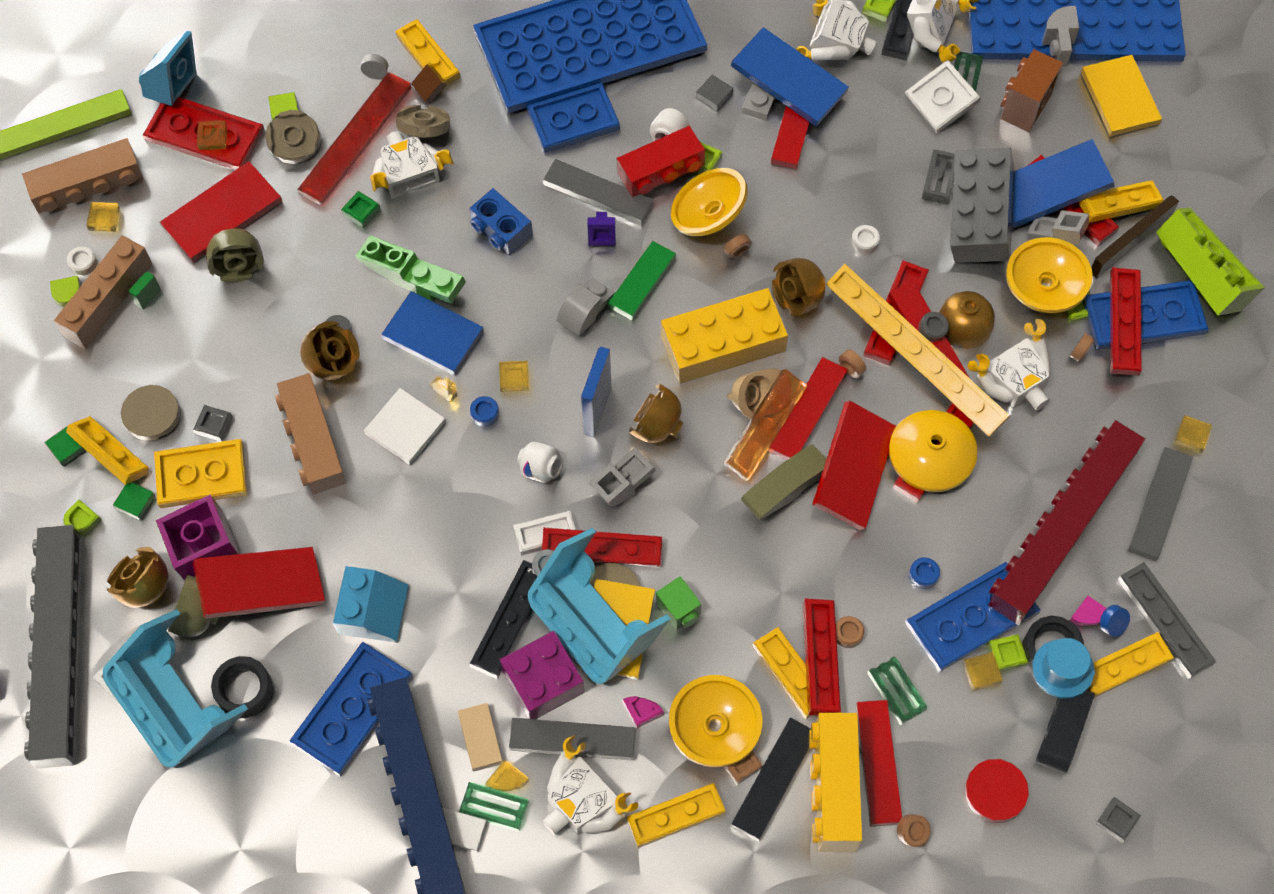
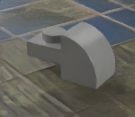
M1076 6L1062 7L1053 12L1048 19L1042 38V45H1050L1051 56H1055V59L1063 62L1062 66H1067L1072 52L1071 44H1074L1079 30Z
M1062 210L1058 218L1044 216L1037 218L1032 222L1027 232V240L1052 237L1062 239L1077 247L1089 225V214Z
M594 278L584 286L577 284L562 304L556 321L575 334L580 335L595 322L597 314L608 305L615 292Z
M634 447L614 466L610 463L589 483L610 506H616L635 494L634 489L656 470L639 450Z

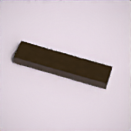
M1173 195L1167 197L1100 253L1092 264V275L1098 279L1173 215L1179 200Z

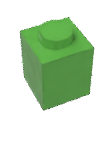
M681 576L656 592V604L665 615L667 614L671 618L670 623L676 630L682 626L685 628L690 627L700 618L702 604Z

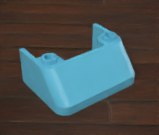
M591 528L558 544L529 589L528 601L531 608L551 632L555 631L561 644L590 679L595 683L602 684L612 679L648 649L671 618L666 614L648 625L642 620H634L627 626L622 622L590 584L595 574L593 560L584 550L596 533Z
M177 609L140 625L103 668V679L159 761L164 766L170 768L182 763L221 736L248 710L245 704L228 713H225L216 705H210L202 710L169 664V661L175 655V642L166 630L180 615Z

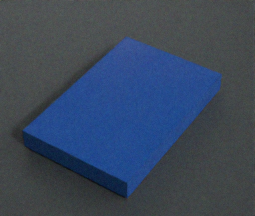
M603 83L526 106L544 153L620 130V123Z
M410 291L381 336L383 340L455 376L484 332L482 326Z
M600 347L597 350L581 395L584 433L586 436L593 438L596 435L612 388L610 349Z

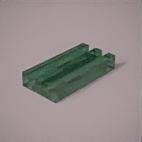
M960 51L956 55L954 68L958 71L961 59H966L962 77L967 82L971 61H976L971 85L976 92L983 56Z
M895 656L890 658L889 661L879 664L877 668H872L868 671L869 677L884 700H887L889 708L900 725L927 710V705ZM890 668L893 669L896 676L898 677V679L906 689L907 693L917 707L916 709L913 707V705L905 695L904 691L896 681L895 677L889 670ZM879 674H884L906 708L907 714H903Z
M469 782L459 813L484 819L488 823L519 832L529 800ZM472 792L519 805V809H511L471 797ZM468 804L515 817V821L469 808Z

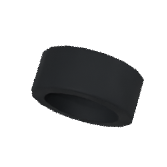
M1051 615L1038 619L1031 625L1023 639L1022 646L1028 661L1027 664L1032 669V662L1037 652L1035 640L1040 633L1046 630L1056 631L1064 635L1065 638L1075 639L1084 645L1079 629L1071 621L1059 616Z
M238 656L225 661L217 668L211 682L213 698L225 713H228L243 704H235L227 699L224 691L227 680L235 673L244 670L251 671L257 675L260 681V690L256 697L249 702L243 703L248 710L240 718L255 716L265 709L272 698L273 684L268 671L261 662L246 656Z

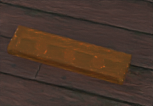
M787 369L781 370L723 464L744 480H749L804 393L807 385Z

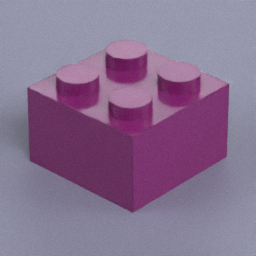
M211 494L156 520L173 568L184 581L187 575L195 576L194 559L240 554L223 510Z
M554 630L500 659L502 672L529 719H538L585 693L584 681Z

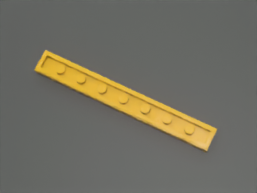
M846 264L826 283L839 298L989 437L1010 418L1006 411Z

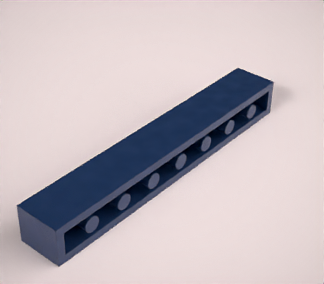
M404 677L370 687L372 697L367 698L369 710L372 717L377 715L380 727L375 728L379 746L385 745L388 755L382 758L387 776L393 774L396 786L390 788L395 806L401 805L403 817L398 818L402 835H409L412 847L406 848L411 867L417 866L420 878L414 880L417 893L466 894L408 680Z

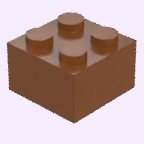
M1033 49L1028 58L1023 57L1017 68L1018 75L1016 78L1011 77L1005 88L1007 93L1000 105L1001 108H1004L1001 120L1030 133L1053 95L1063 62Z

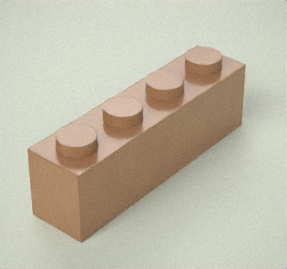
M128 138L22 173L30 200L38 214L53 211L57 207L79 202L84 198L105 193L122 185L132 184L136 180L143 178Z
M123 235L118 239L53 320L63 337L84 349L88 347L129 295L130 288L151 267L152 262L145 247Z
M310 373L276 383L280 394L274 396L279 411L285 410L287 419L282 421L287 436L293 435L295 443L291 444L290 447L295 461L301 460L303 468L299 469L298 472L303 486L309 485L314 495L347 484Z

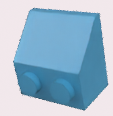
M185 31L165 44L159 53L154 55L147 68L141 71L139 84L141 85L144 98L172 106L197 73L191 31Z
M345 566L333 620L338 635L398 643L409 585L376 570Z

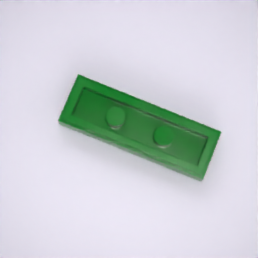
M652 241L608 302V308L633 320L676 259V253Z

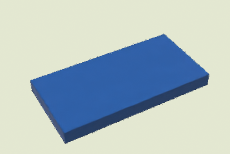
M764 27L731 62L732 68L816 127L847 93L849 86Z
M1093 139L1014 171L1012 229L1115 187L1114 181Z
M1192 280L1141 287V343L1204 335L1208 332L1201 303ZM1110 292L1087 295L1083 300L1085 311L1087 310L1088 312L1087 319L1096 350L1110 348Z
M1007 562L1002 563L906 620V625L939 673L984 647L989 641L995 640L1019 626L988 606L993 597L989 593L991 587L998 577L1004 580L1008 575V572L1005 571ZM1036 602L1020 625L1040 613L1041 609Z
M362 641L289 742L341 777L379 724L377 715L371 716L367 698L372 697L370 687L404 677L407 678L409 683L413 677L412 673Z

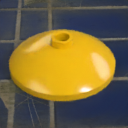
M717 168L703 172L686 183L676 195L671 206V220L678 231L688 236H706L722 230L733 222L740 214L747 199L748 187L744 178L733 169Z
M1042 237L1023 243L1012 253L1007 264L1006 280L1012 294L1025 306L1040 312L1059 313L1074 308L1085 299L1092 283V269L1087 257L1073 244L1058 238ZM1042 283H1047L1050 286H1044Z
M923 410L907 416L896 426L889 444V455L896 473L906 483L923 491L943 492L958 487L968 479L976 465L978 449L973 433L962 420L947 412ZM931 440H939L941 444L934 445Z
M708 675L694 679L677 693L670 707L669 729L676 747L688 759L703 766L725 767L741 761L755 748L762 731V712L758 700L748 687L731 677ZM711 723H718L721 728L718 731H712L709 725Z

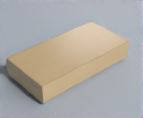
M488 703L458 710L472 771L503 764Z

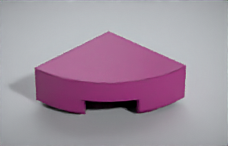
M1087 595L1069 621L1078 626L1100 625V618L1107 608Z
M638 696L623 699V704L636 728L664 715L663 709L654 701L652 702Z

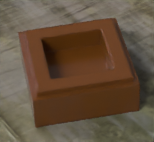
M429 64L422 69L411 83L422 99L428 103H431L447 84L436 69Z

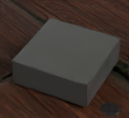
M712 74L696 91V98L717 111L733 94V87Z
M204 405L193 431L197 435L222 442L233 416L231 412Z
M1113 797L1095 824L1123 843L1141 815Z

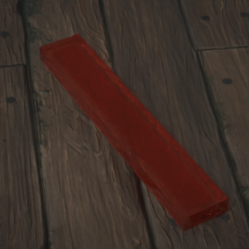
M390 72L386 74L298 187L299 195L322 206L412 89L410 82Z

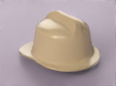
M769 368L739 377L734 382L731 393L727 394V398L731 399L734 406L747 418H759L775 414L785 407L790 398L791 385L789 378L783 371Z

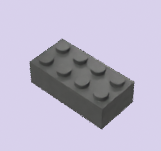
M1011 148L955 151L950 240L954 263L1009 261L1014 184V161Z

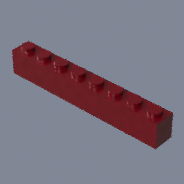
M1117 420L1113 422L1109 429L1105 426L1102 428L1095 439V442L1099 443L1095 450L1090 447L1080 461L1084 464L1079 471L1075 468L1065 482L1069 485L1065 492L1059 490L1052 500L1051 505L1054 506V509L1050 514L1046 511L1042 514L1035 525L1039 528L1035 536L1029 533L1020 546L1024 552L1019 558L1014 555L1007 564L1005 571L1008 572V575L1004 580L998 577L991 587L989 593L993 597L988 606L1017 625H1020L1138 453L1146 438Z

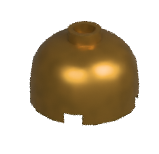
M794 258L779 262L774 267L773 272L777 271L776 279L772 280L774 296L783 310L788 307L792 312L790 315L797 316L815 309L823 300L825 295V277L813 261L804 258Z
M963 291L954 293L946 299L939 310V313L945 316L948 321L949 329L945 336L952 346L953 344L963 346L962 349L979 347L989 339L994 329L995 313L993 307L984 296L976 292Z
M325 321L315 326L305 335L301 343L300 356L304 367L313 376L323 380L339 379L352 372L355 368V362L359 359L360 355L358 342L349 329L344 330L342 327L337 326L340 323L335 321Z
M660 383L655 387L660 391L656 395L650 393L633 420L639 422L636 429L632 427L629 429L630 434L649 443L664 441L669 435L675 437L683 425V422L679 420L682 413L680 400L670 389Z
M150 547L136 549L135 551L138 555L132 559L125 556L113 568L107 579V582L111 585L110 588H107V592L126 606L133 608L147 606L158 602L165 593L169 578L166 563Z

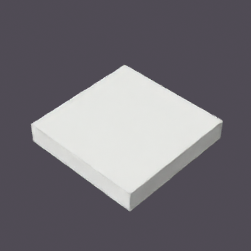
M948 60L904 92L908 100L937 134L981 101L979 95Z
M399 388L364 429V433L411 465L443 427L446 420L443 416Z

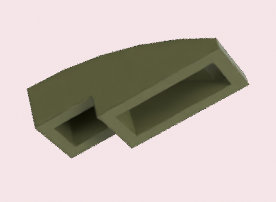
M811 444L770 472L741 497V500L761 520L801 496L804 489L820 481L826 458Z

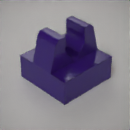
M596 212V217H588V246L616 245L615 217H607V212Z

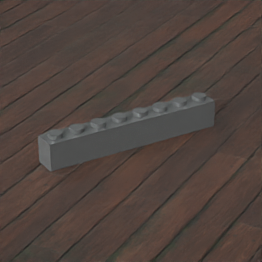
M74 525L37 528V539H33L32 543L33 554L36 557V566L32 567L31 570L32 582L35 585V595L30 597V607L34 613V620L29 625V637L33 641L32 652L28 654V667L32 671L31 681H28L26 688L27 697L30 700V711H27L25 715L26 727L29 730V741H26L24 744V755L26 760L36 769L75 765L81 535Z

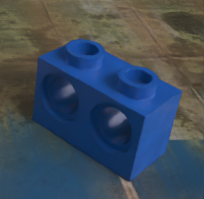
M494 188L469 208L470 224L473 229L480 234L483 232L497 250L502 249L509 256L533 236L531 220ZM487 214H494L490 217L485 216ZM508 230L513 231L512 233H504Z

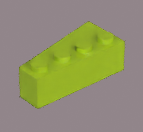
M1190 207L1177 209L1156 232L1161 239L1162 245L1171 252L1218 316L1242 311L1265 288Z

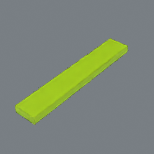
M122 88L0 130V160L131 115L132 113Z

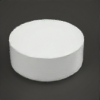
M869 225L857 227L852 234V247L862 254L874 252L879 245V232Z
M81 246L69 252L67 264L74 274L87 275L96 268L97 259L90 248Z

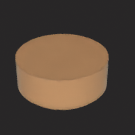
M740 234L726 243L723 250L729 258H736L749 250L752 242L747 234Z
M1085 332L1069 356L1077 362L1080 361L1094 342V338Z
M847 349L839 356L840 365L848 369L847 374L851 377L859 378L866 371L867 368L864 361L853 350Z
M852 616L840 618L836 622L837 644L844 648L858 646L864 636L862 622Z
M907 814L898 823L897 834L900 841L905 845L920 847L930 837V824L923 816Z

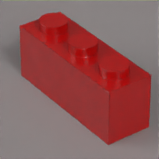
M689 125L617 157V174L631 197L646 194L663 183H671L683 174L700 169L701 166L705 165V149Z

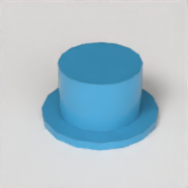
M1061 638L1043 644L1035 653L1032 662L1033 677L1038 686L1048 695L1059 699H1072L1082 695L1091 686L1095 674L1094 663L1087 648L1081 642L1072 638Z

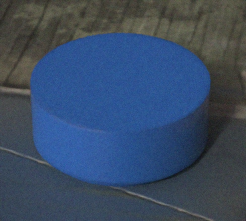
M487 396L476 398L470 406L471 419L479 426L485 427L494 424L499 417L497 402Z
M927 557L915 560L909 570L910 581L921 589L933 587L940 576L938 564Z
M1119 605L1109 606L1100 618L1101 630L1112 637L1123 634L1130 622L1128 610Z

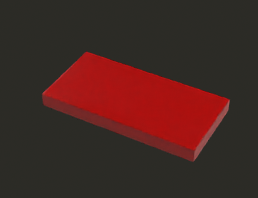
M178 97L172 106L160 103L142 136L145 141L236 170L247 163L265 129L263 124Z
M248 161L159 223L184 254L194 263L206 255L207 246L215 234L226 229L245 228L281 203L282 198Z
M850 400L845 402L812 505L860 531L866 529L889 454L891 436L896 425Z
M313 547L197 558L193 561L204 619L323 605L325 602Z

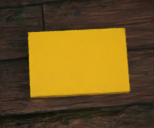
M1133 55L1082 67V77L1110 137L1161 123L1162 117Z
M241 439L154 452L157 505L160 509L191 504L210 494L214 500L248 495L244 449Z
M600 579L595 580L594 589L626 626L634 620H642L647 625L650 623L655 589ZM644 652L616 676L639 680Z

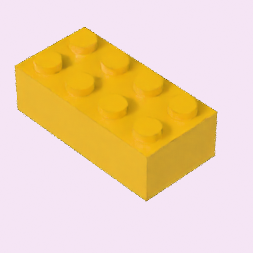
M769 288L661 320V339L679 384L785 352L787 347L788 334Z
M819 713L816 722L811 723V730H809V749H815V754H812V761H810V780H816V785L813 786V792H811V811H817V818H814V824H812L811 828L812 843H818V852H856L862 842L857 713Z

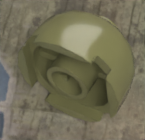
M231 228L222 230L213 236L206 250V262L210 274L213 277L214 274L220 276V280L223 282L237 283L252 278L253 272L257 269L260 272L263 268L264 257L258 240L251 233L243 229Z
M187 575L175 610L177 609L180 612V615L169 626L168 632L178 636L194 637L204 633L210 623L216 625L218 617L204 619L196 577Z

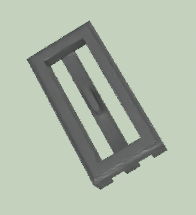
M933 149L922 194L923 200H927L928 197L933 198L932 202L938 203V200H942L943 204H949L954 183V153ZM940 157L942 162L935 191L929 190L936 159ZM947 160H953L946 193H941L940 190Z

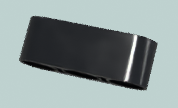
M1086 690L1082 695L1072 699L1057 698L1036 757V763L1063 774L1067 773L1095 696L1094 692Z

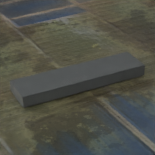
M557 159L554 160L543 179V185L640 225H642L653 205V199L643 194L631 197L626 187Z
M1167 447L1163 449L1128 551L1157 562L1193 457Z
M1145 562L1119 576L1118 581L1155 633L1159 632L1175 661L1188 679L1216 663L1214 657Z
M512 718L509 750L561 755L564 751V741L575 735L572 741L574 749L577 750L578 746L583 742L586 744L585 750L575 756L633 760L636 728Z

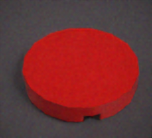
M988 759L977 764L969 773L964 786L965 799L970 809L976 815H980L992 823L1007 822L1015 818L1025 807L1029 796L1028 783L1022 771L1014 764L1002 759Z

